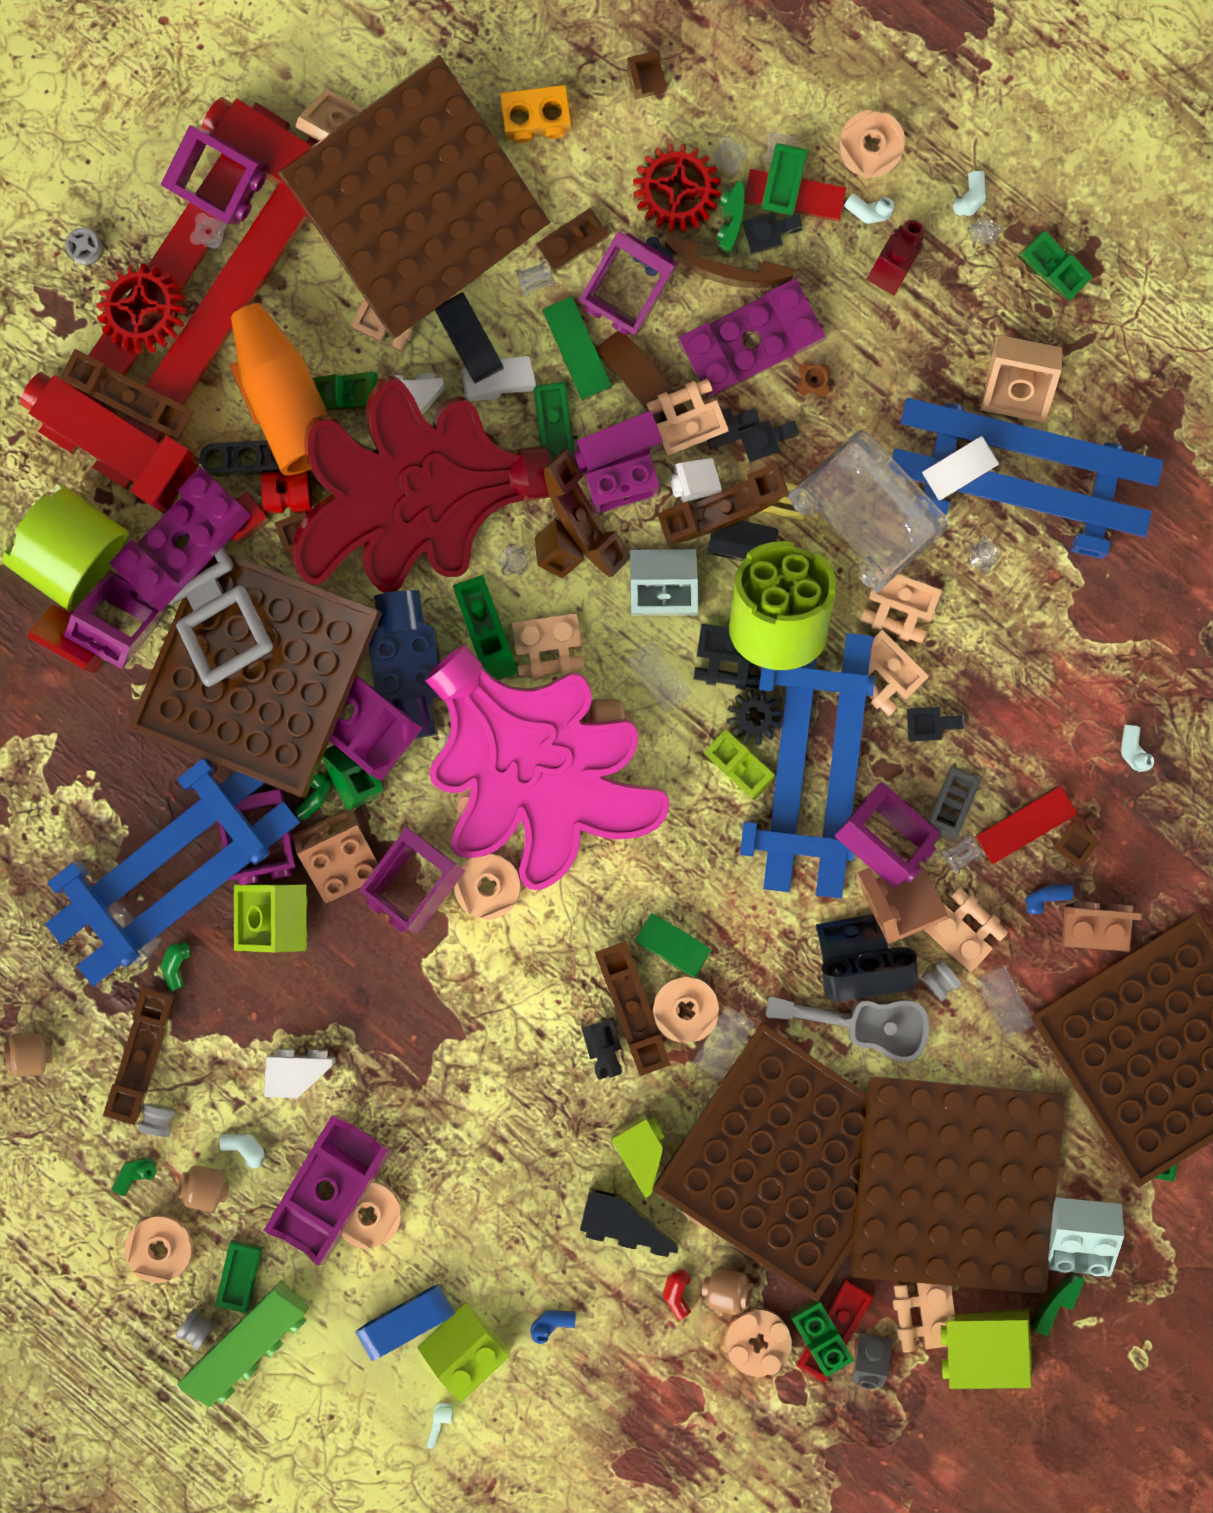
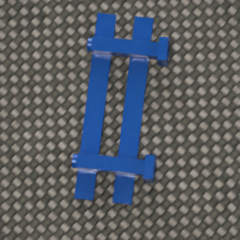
M906 398L900 424L937 433L931 457L894 448L888 475L925 483L923 494H917L913 501L911 513L940 520L945 518L950 502L943 499L938 500L922 472L953 454L958 438L972 442L983 436L988 446L1096 472L1091 496L987 471L956 490L957 492L1083 522L1082 534H1078L1073 538L1070 552L1103 559L1109 553L1111 541L1104 540L1106 528L1146 537L1152 511L1113 502L1118 478L1157 487L1164 460L1124 451L1123 446L1107 442L1103 446L963 411L964 408L957 404L946 403L944 406Z
M846 633L842 672L816 670L817 658L807 665L796 669L773 670L764 667L761 669L759 690L773 691L774 685L787 686L770 830L757 829L758 822L744 821L740 855L754 856L755 850L768 851L763 886L765 890L790 892L795 854L820 857L816 896L842 899L846 861H853L854 853L835 837V834L851 816L853 809L866 695L873 696L875 676H868L873 636ZM813 689L840 692L823 837L796 834Z
M202 758L177 778L185 790H195L201 797V800L92 887L84 879L90 872L82 862H72L47 882L54 893H65L72 902L45 923L60 945H63L88 924L103 942L100 948L77 965L92 987L96 986L119 966L123 965L126 968L134 963L141 956L138 951L251 861L254 865L262 861L270 854L268 848L300 823L283 801L251 826L236 805L265 784L264 782L236 771L219 784L213 776L218 769L212 761ZM219 821L234 841L125 928H122L108 908L214 823Z

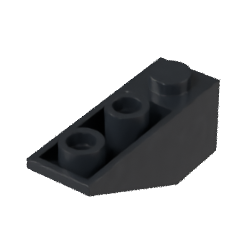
M589 1188L580 1225V1231L586 1232V1238L596 1241H604L605 1237L618 1240L617 1245L630 1249H637V1245L650 1247V1253L669 1257L670 1252L678 1253V1244L622 1195Z

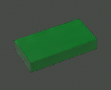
M780 143L775 144L761 209L789 216L794 214L808 150Z
M235 1240L230 1241L215 1306L248 1313L263 1247Z

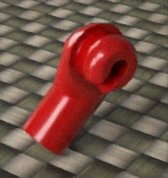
M678 1269L676 1272L670 1273L663 1290V1297L678 1321L691 1313L690 1308L683 1299L685 1287L691 1281L689 1273L684 1269Z

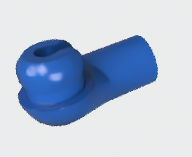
M1046 885L1028 894L1025 899L1027 912L1029 914H1041L1045 911L1044 902L1072 900L1074 895L1072 885Z
M562 1310L544 1311L531 1325V1339L537 1344H543L548 1341V1337L557 1327L575 1328L576 1312Z

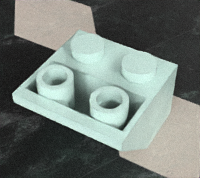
M696 549L630 550L631 616L697 615L698 578Z
M1056 1197L1053 1205L1048 1254L1049 1270L1062 1273L1073 1272L1091 1274L1093 1276H1111L1124 1238L1122 1204Z

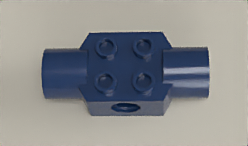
M403 590L377 594L374 596L375 608L382 615L378 622V629L375 630L369 644L374 689L422 727V730L415 738L438 735L434 702L440 697L427 684L425 678L440 663L436 629L424 624L420 590Z

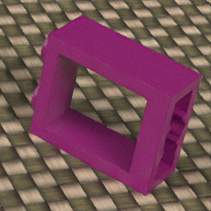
M189 125L161 182V186L223 222L239 225L240 221L243 222L251 211L252 204H250V201L255 191L258 192L266 181L267 175L265 171L268 165L206 129ZM206 145L247 167L226 210L186 187Z
M622 229L615 235L579 301L585 304L584 310L597 318H601L603 315L613 321L612 327L625 335H629L630 332L635 335L642 329L679 263ZM621 249L661 273L659 280L636 319L595 295Z
M650 410L577 440V450L573 451V457L582 474L585 472L590 473L659 452L663 447V439Z
M650 455L586 474V485L596 514L651 499L659 495L660 486Z
M109 570L71 614L64 637L123 669L159 625L164 609L161 612L158 611L122 576ZM105 600L144 622L132 637L93 616Z
M880 782L862 800L835 834V837L895 889L902 881L905 880L907 883H910L922 869L918 866L919 862L925 863L937 849L933 844L941 833L883 782ZM875 810L917 846L907 862L864 826Z
M278 789L249 795L236 806L241 812L274 805L277 807L283 801L286 803L284 790ZM218 821L224 849L234 840ZM290 830L282 837L286 861L240 870L229 880H239V885L241 886L259 882V875L271 873L272 879L291 876L290 869L299 868L292 831Z
M406 827L359 889V892L367 897L364 903L376 913L381 914L382 911H385L392 917L389 923L404 934L407 930L419 934L465 873V870L420 835ZM415 850L444 873L412 916L408 917L381 896V894Z

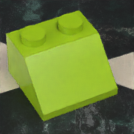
M234 885V951H307L306 885Z
M646 1113L611 1132L613 1144L645 1198L652 1193L663 1151L661 1140L665 1138L664 1132L656 1118L653 1117L649 1120Z
M467 1302L462 1304L452 1317L444 1321L417 1347L439 1381L460 1403L510 1357L511 1351Z

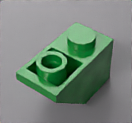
M336 745L326 748V758L322 759L347 812L377 799L384 791L379 779L368 774Z

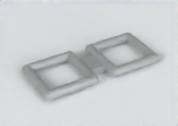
M225 546L215 554L218 563L194 576L168 604L173 605L185 597L189 600L193 612L180 619L176 626L205 686H212L269 653L273 648L272 642L245 587L238 585L224 593L217 579L233 568V562ZM237 602L257 644L212 670L192 628Z

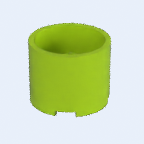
M60 483L55 488L57 492L54 495L48 496L44 494L22 519L14 531L16 534L13 541L14 547L12 551L8 548L4 552L2 562L17 575L71 612L81 604L109 570H112L113 567L109 562L126 545L129 532L67 486Z
M787 541L766 543L747 553L746 558L735 572L729 622L731 641L744 658L764 668L790 670L807 665L821 654L828 639L836 590L835 574L828 561L819 553L814 555L809 551L794 547V542Z

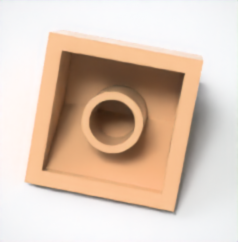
M998 335L989 364L981 410L1045 423L1062 370V347Z

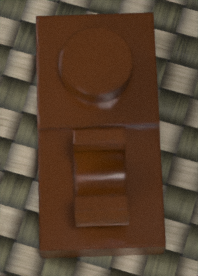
M589 208L537 242L536 247L553 272L556 273L608 238L609 234L592 209Z

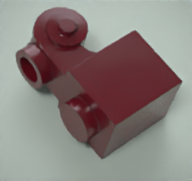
M905 221L898 229L895 228L866 279L893 296L897 293L924 245L922 242L925 232L923 231V226L918 221Z

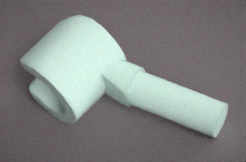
M438 1403L435 1406L432 1430L427 1442L428 1448H435L441 1430V1423H452L453 1404Z

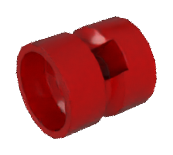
M309 470L294 475H283L281 471L261 473V494L265 515L283 514L286 508H290L293 513L310 512L312 510V486ZM287 490V494L281 493L282 491Z

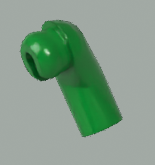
M139 1158L125 1162L111 1190L119 1195L126 1196L133 1181L141 1179L151 1180L154 1178L157 1172L154 1161L148 1158Z

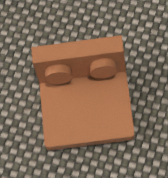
M344 809L292 835L297 855L325 903H329L362 887L379 864L361 831L353 809L348 812Z
M919 866L922 868L921 871L910 883L904 880L895 889L886 881H883L881 877L875 879L870 867L857 872L863 895L888 944L948 919V913L923 866Z
M1074 901V907H1065L1062 946L1130 952L1132 920H1142V913L1133 912L1134 906L1107 903V910L1100 909V903Z

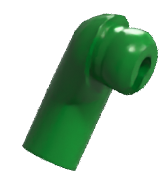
M322 772L315 775L311 784L315 791L294 808L296 815L301 820H306L322 807L332 789L331 779L328 780Z
M185 942L171 944L167 948L161 962V969L169 991L185 986L179 970L182 961L189 958L191 954L190 947Z

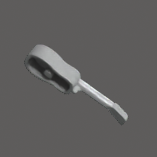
M770 996L765 1014L768 1018L791 1019V1017L848 1027V1037L854 1045L862 1048L877 1049L887 1057L900 1062L912 1061L919 1057L925 1048L929 1035L927 1012L916 1002L906 999H897L885 1003H875L865 999L859 1000L854 1004L851 1013L847 1014L796 1005L793 1001Z

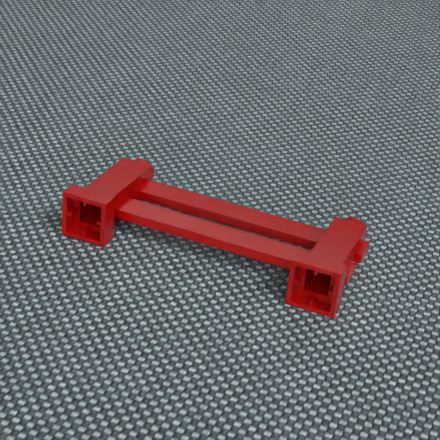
M220 97L209 108L202 123V128L267 164L268 167L265 171L266 179L277 187L145 386L182 405L186 403L232 333V314L252 303L308 218L303 208L278 174V171L319 141L310 137L307 142L303 141L288 131L290 128L289 122L257 102L251 108L237 98L231 103L227 99ZM221 153L196 193L226 210L247 167ZM189 202L148 264L149 270L154 266H158L161 269V275L169 272L173 276L172 282L177 281L180 284L181 289L178 293H181L226 223ZM149 285L152 300L158 301L160 304H166L162 289ZM132 288L126 299L133 294L134 288ZM143 303L142 308L136 309L135 311L138 314H141V310L147 309L148 306L145 303ZM118 313V320L122 329L134 333L135 327L132 325V318L125 316L123 313ZM162 318L153 320L149 330L154 328ZM103 333L88 356L126 376L140 354L135 352L134 346L127 352L122 349V343L114 345L110 341L112 335L106 336ZM43 372L37 373L26 385L21 395L20 405L29 410V415L43 424L38 431L40 434L72 455L75 454L78 448H81L95 457L97 460L92 468L127 491L132 483H135L130 492L162 514H165L173 506L180 495L178 489L194 474L200 465L197 456L167 435L160 444L159 442L165 434L127 415L124 419H121L105 408L107 404L67 384L55 375L51 378Z

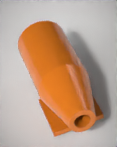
M255 303L244 306L235 311L231 316L238 362L229 365L254 424H260L281 473L283 475H294L311 470L304 447L306 426L312 418L320 415L329 416L300 352L261 304Z

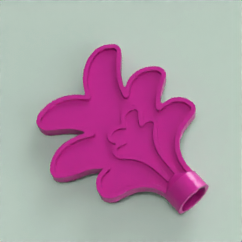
M463 644L446 656L426 676L425 681L442 700H445L451 717L449 737L431 764V782L440 790L449 793L463 792L471 787L467 805L460 815L452 834L451 848L456 855L476 858L493 853L509 840L519 823L523 821L525 846L519 866L520 880L530 890H542L561 879L572 866L578 853L581 830L603 838L630 839L649 834L659 828L666 819L670 805L666 791L658 787L625 784L604 777L619 771L632 759L638 744V730L635 724L628 719L603 722L580 721L589 710L592 701L590 685L582 674L569 672L548 684L534 688L513 687L491 676L482 667V663Z

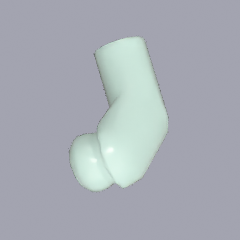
M984 171L968 173L969 191L962 198H957L953 203L956 215H974L985 203Z
M853 193L844 204V207L864 223L870 224L886 221L893 214L894 202L888 197H882L880 201L867 204Z
M1124 725L1121 745L1122 757L1136 771L1150 770L1154 765V758L1139 746L1141 727Z
M220 1135L221 1151L238 1150L250 1168H258L263 1164L264 1149L252 1135Z

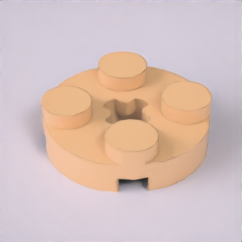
M873 110L861 111L852 116L843 128L839 139L840 156L844 164L861 178L870 179L872 177L884 176L899 164L904 152L905 134L900 123L890 114L873 112ZM869 136L872 140L876 138L880 140V143L877 145L878 151H867L864 148L866 137Z
M488 854L482 857L470 858L461 867L465 870V873L454 886L455 896L463 910L472 916L485 920L496 919L507 914L518 901L521 889L519 874L512 863L502 856ZM488 877L489 881L495 880L497 883V887L493 888L494 894L492 896H488L486 892L480 893L478 889L483 884L482 878Z
M683 976L668 981L660 988L655 997L653 1013L657 1027L667 1038L676 1042L689 1043L700 1041L712 1032L718 1021L719 1006L717 997L708 984L698 978ZM681 1001L685 1004L689 1001L693 1002L692 1011L695 1013L694 1016L691 1018L687 1015L683 1018L679 1017L680 1008L677 1005Z
M371 1181L340 1234L343 1239L358 1248L377 1247L391 1240L401 1223V1203L397 1199L396 1194L388 1186L380 1182ZM374 1207V1214L377 1216V1220L370 1219L367 1223H364L361 1220L363 1215L359 1212L360 1208Z
M154 1215L143 1219L130 1231L125 1242L127 1262H129L134 1273L140 1279L150 1283H164L176 1278L187 1268L193 1253V1243L189 1229L177 1219L166 1215ZM158 1240L163 1241L164 1246L168 1248V1252L162 1253L160 1258L155 1257V1251L150 1249V1245L156 1244Z
M753 1308L731 1321L726 1331L725 1346L731 1363L738 1370L750 1376L763 1377L776 1374L787 1362L792 1349V1339L787 1325L778 1314L764 1308ZM758 1334H763V1339L768 1344L766 1348L761 1347L760 1351H755L754 1346L749 1343L750 1338H756Z

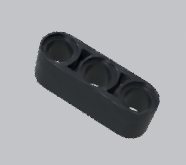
M463 292L448 299L435 309L474 384L504 369L498 354Z
M267 440L211 443L203 447L199 455V461L204 470L216 477L261 475L262 472L280 471L278 464L274 462V455ZM249 450L255 451L257 453L256 462L252 466H243L241 463L243 453ZM215 452L223 453V464L218 468L209 467L208 460L210 455Z
M896 947L830 958L822 964L824 995L829 1000L836 1002L912 990L918 984L917 954L911 948Z

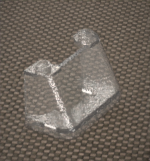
M861 430L848 438L787 496L792 501L793 507L800 514L813 516L820 512L863 559L859 565L860 579L876 593L882 590L923 553L948 527V521L942 511L869 433Z

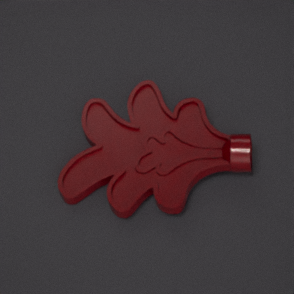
M387 375L375 385L366 406L367 426L376 449L367 447L355 440L336 419L330 416L320 415L314 417L306 426L304 447L308 464L318 481L332 494L313 507L301 522L292 542L291 558L298 574L311 585L323 583L338 565L362 544L361 562L363 570L371 583L383 593L398 591L401 588L413 564L423 552L430 566L438 574L445 577H459L469 567L473 539L479 527L488 516L499 508L511 503L550 498L544 475V467L551 462L549 453L544 445L516 450L498 446L487 437L477 409L467 398L462 396L449 398L438 406L433 417L432 426L421 414L413 395L398 377Z

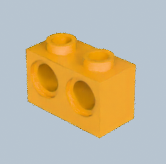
M566 85L500 93L506 140L513 139L514 143H526L532 141V137L545 135L547 139H557L564 137L565 132H571ZM555 107L562 114L556 120H549L543 115L545 110ZM516 112H524L529 116V119L524 124L519 125L513 123L511 117Z

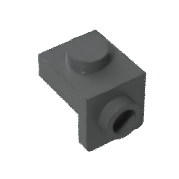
M863 1333L859 1334L851 1382L858 1383L864 1389H877L884 1386L889 1374L892 1339Z

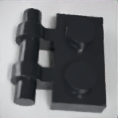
M701 624L696 657L709 659L708 668L695 667L693 680L706 681V685L716 686V683L735 685V689L745 690L746 687L759 689L760 676L748 674L749 665L756 664L744 658L734 647L730 638L729 627ZM719 661L739 663L738 671L718 670Z

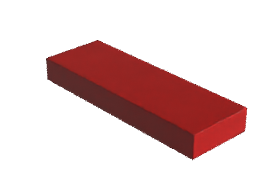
M750 169L744 196L745 204L762 205L769 172ZM801 179L794 213L840 222L847 187Z
M1058 786L974 837L990 864L993 865L1076 816L1077 812L1062 787Z
M846 1278L826 1310L845 1345L849 1342L874 1299L873 1294ZM806 1344L795 1365L825 1383L828 1377H825Z

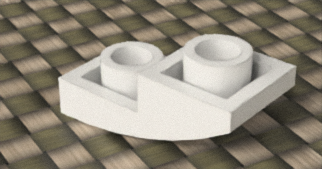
M529 356L500 359L504 369L477 384H474L467 369L463 368L460 373L466 398L469 401L496 400L500 397L501 393L533 391L536 383Z
M981 436L922 473L940 501L999 465V462L984 437Z

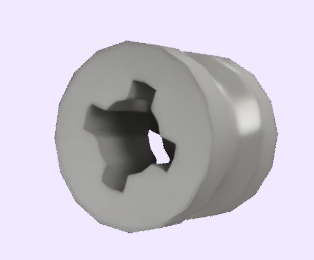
M76 228L67 236L65 242L66 250L77 263L92 265L100 259L103 252L102 243L90 229Z
M943 960L936 964V969L931 973L925 972L921 976L941 1002L947 998L949 991L959 989L962 986V983Z
M144 1103L142 1107L144 1118L138 1124L137 1130L150 1135L170 1137V1119L175 1117L176 1110L158 1104Z
M193 1308L175 1337L179 1340L186 1339L191 1343L192 1348L198 1351L216 1322L211 1319H203L200 1317L199 1312Z

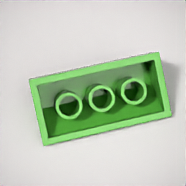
M280 1280L184 1375L177 1386L208 1407H211L216 1401L222 1405L236 1391L232 1385L240 1377L244 1381L250 1378L259 1368L256 1362L264 1354L270 1358L283 1345L280 1338L288 1330L294 1334L307 1321L304 1315L309 1307Z

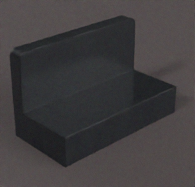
M740 521L711 533L706 554L743 561L747 553L752 549L766 543L776 542L779 531L777 528Z
M873 914L816 924L822 963L833 957L888 949V943Z

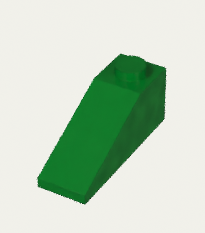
M480 575L453 585L452 587L477 658L482 663V667L497 680L519 673L484 576Z

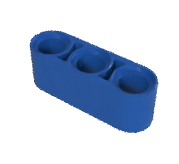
M437 1284L358 1328L355 1333L370 1360L374 1361L452 1317L455 1312L440 1285Z

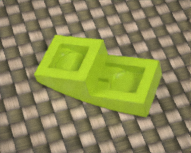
M726 729L703 752L753 801L776 778L775 774Z

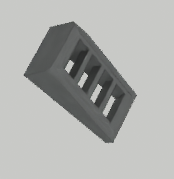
M953 766L948 771L927 820L931 826L941 833L939 837L949 842H955L981 782V778ZM952 780L970 787L969 791L966 792L952 786ZM947 793L965 800L962 804L946 797ZM942 805L959 812L958 817L941 810ZM939 818V819H941V820H943V821H946V822H948V823H950V824H952V825H954V826H953V827H950V826H948V825H946V824H944V823H941V822L937 821L936 819Z

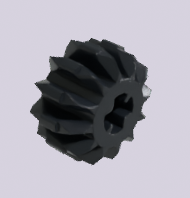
M752 689L747 690L748 702L739 694L735 696V700L741 708L733 705L728 706L727 710L737 714V717L729 718L726 722L728 725L739 724L740 727L732 732L734 737L738 736L742 731L746 732L743 737L744 744H748L751 734H754L756 745H761V732L769 740L774 738L768 726L775 729L781 728L782 724L773 721L772 717L781 716L783 714L782 710H770V707L776 704L777 699L774 697L767 704L763 701L766 697V691L761 690L758 700H754ZM755 708L757 713L763 714V720L758 721L761 725L754 726L752 721H746V714L749 715L751 713L748 709Z

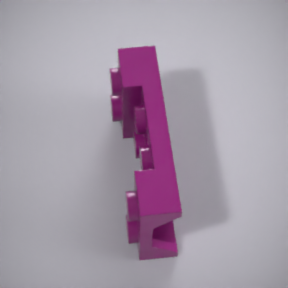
M795 278L767 292L765 296L678 337V344L688 357L699 381L708 378L712 387V391L705 394L708 400L823 342L826 336ZM747 332H755L759 335L761 343L757 348L748 349L742 343V336Z
M201 467L178 489L182 497L138 543L131 539L109 562L149 604L160 612L252 517L246 509ZM185 534H189V543L184 548L177 549L178 539Z
M357 675L330 741L368 774L383 781L422 730V727ZM349 704H354L355 712L353 716L348 720H344V708Z
M332 1115L263 1231L290 1243L307 1254L316 1265L326 1264L342 1237L340 1234L371 1181L377 1178L393 1150L340 1116ZM325 1180L331 1182L335 1188V1193L330 1200H325L319 1195V1186Z

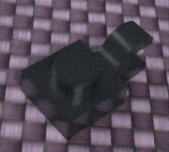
M773 212L742 221L751 255L782 247L781 236L800 232L803 227L799 214L776 221L775 213Z
M730 407L721 410L729 431L707 440L710 451L741 440L738 430L760 423L756 408L744 411L736 416H733Z
M770 420L739 431L749 463L780 453L778 442L799 435L795 420L774 429L771 426Z
M940 707L906 709L908 742L942 740L941 730L965 728L964 715L941 717Z
M613 1017L581 1027L590 1059L597 1058L594 1067L597 1079L612 1078L622 1074L621 1065L615 1054V1051L622 1048Z

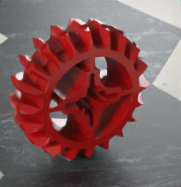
M668 144V154L665 155L659 147L656 148L655 156L657 160L646 155L644 162L649 168L638 166L637 173L643 178L633 179V185L641 188L633 192V198L643 200L637 205V210L640 212L649 209L644 219L646 222H649L654 217L658 218L655 224V228L658 230L664 222L668 223V233H673L674 224H680L681 233H686V223L690 222L694 229H698L699 221L697 217L707 222L710 219V215L705 209L716 211L717 204L711 199H720L721 191L714 189L721 185V178L711 177L717 172V167L711 165L705 168L710 157L704 155L698 160L699 149L694 147L691 154H687L686 144H681L680 152H674L673 144ZM675 165V170L671 176L659 177L658 180L653 179L654 175L662 168ZM685 166L691 168L699 175L704 187L697 186V183L686 178ZM680 175L681 189L685 191L681 190L680 194L677 195V201L673 202V188L669 186L673 187L674 183L677 182V176ZM650 190H655L657 194L663 195L668 199L669 211L661 208L654 201ZM695 197L702 198L694 208L678 213L680 204L687 199L695 200Z
M141 263L137 272L132 264H128V274L124 275L121 270H116V276L119 278L117 281L114 282L112 279H106V284L110 287L109 291L99 290V295L106 300L96 303V308L103 311L97 317V320L101 324H106L102 331L106 336L112 335L110 341L114 345L122 343V349L127 352L134 346L137 354H142L146 345L151 353H155V343L158 342L162 347H167L168 343L164 338L169 335L171 338L176 339L178 336L173 330L174 326L184 327V322L177 317L187 314V309L180 306V304L186 301V297L184 294L178 293L181 286L177 281L172 282L173 276L169 272L161 275L160 267L154 266L149 270L146 263ZM149 285L162 289L166 304H160L158 301L152 300ZM134 288L133 294L129 298L122 299L130 289ZM143 303L148 306L147 309H142L141 314H138L135 310L142 308ZM118 313H123L125 316L132 318V325L135 327L134 333L122 329L118 320ZM162 318L154 328L149 330L153 320Z

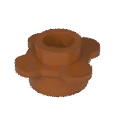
M807 362L803 363L799 367L801 380L797 385L798 392L801 395L815 393L819 397L826 396L829 393L827 382L828 377L831 375L830 367L826 364L819 366L810 365ZM812 377H816V378H817V382H816V383H813V382L811 381V378H812Z

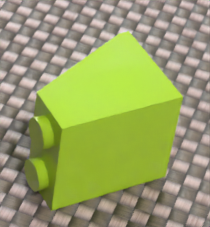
M1029 1309L948 1315L946 1325H941V1345L948 1346V1359H942L943 1379H949V1389L1031 1388L1033 1374Z

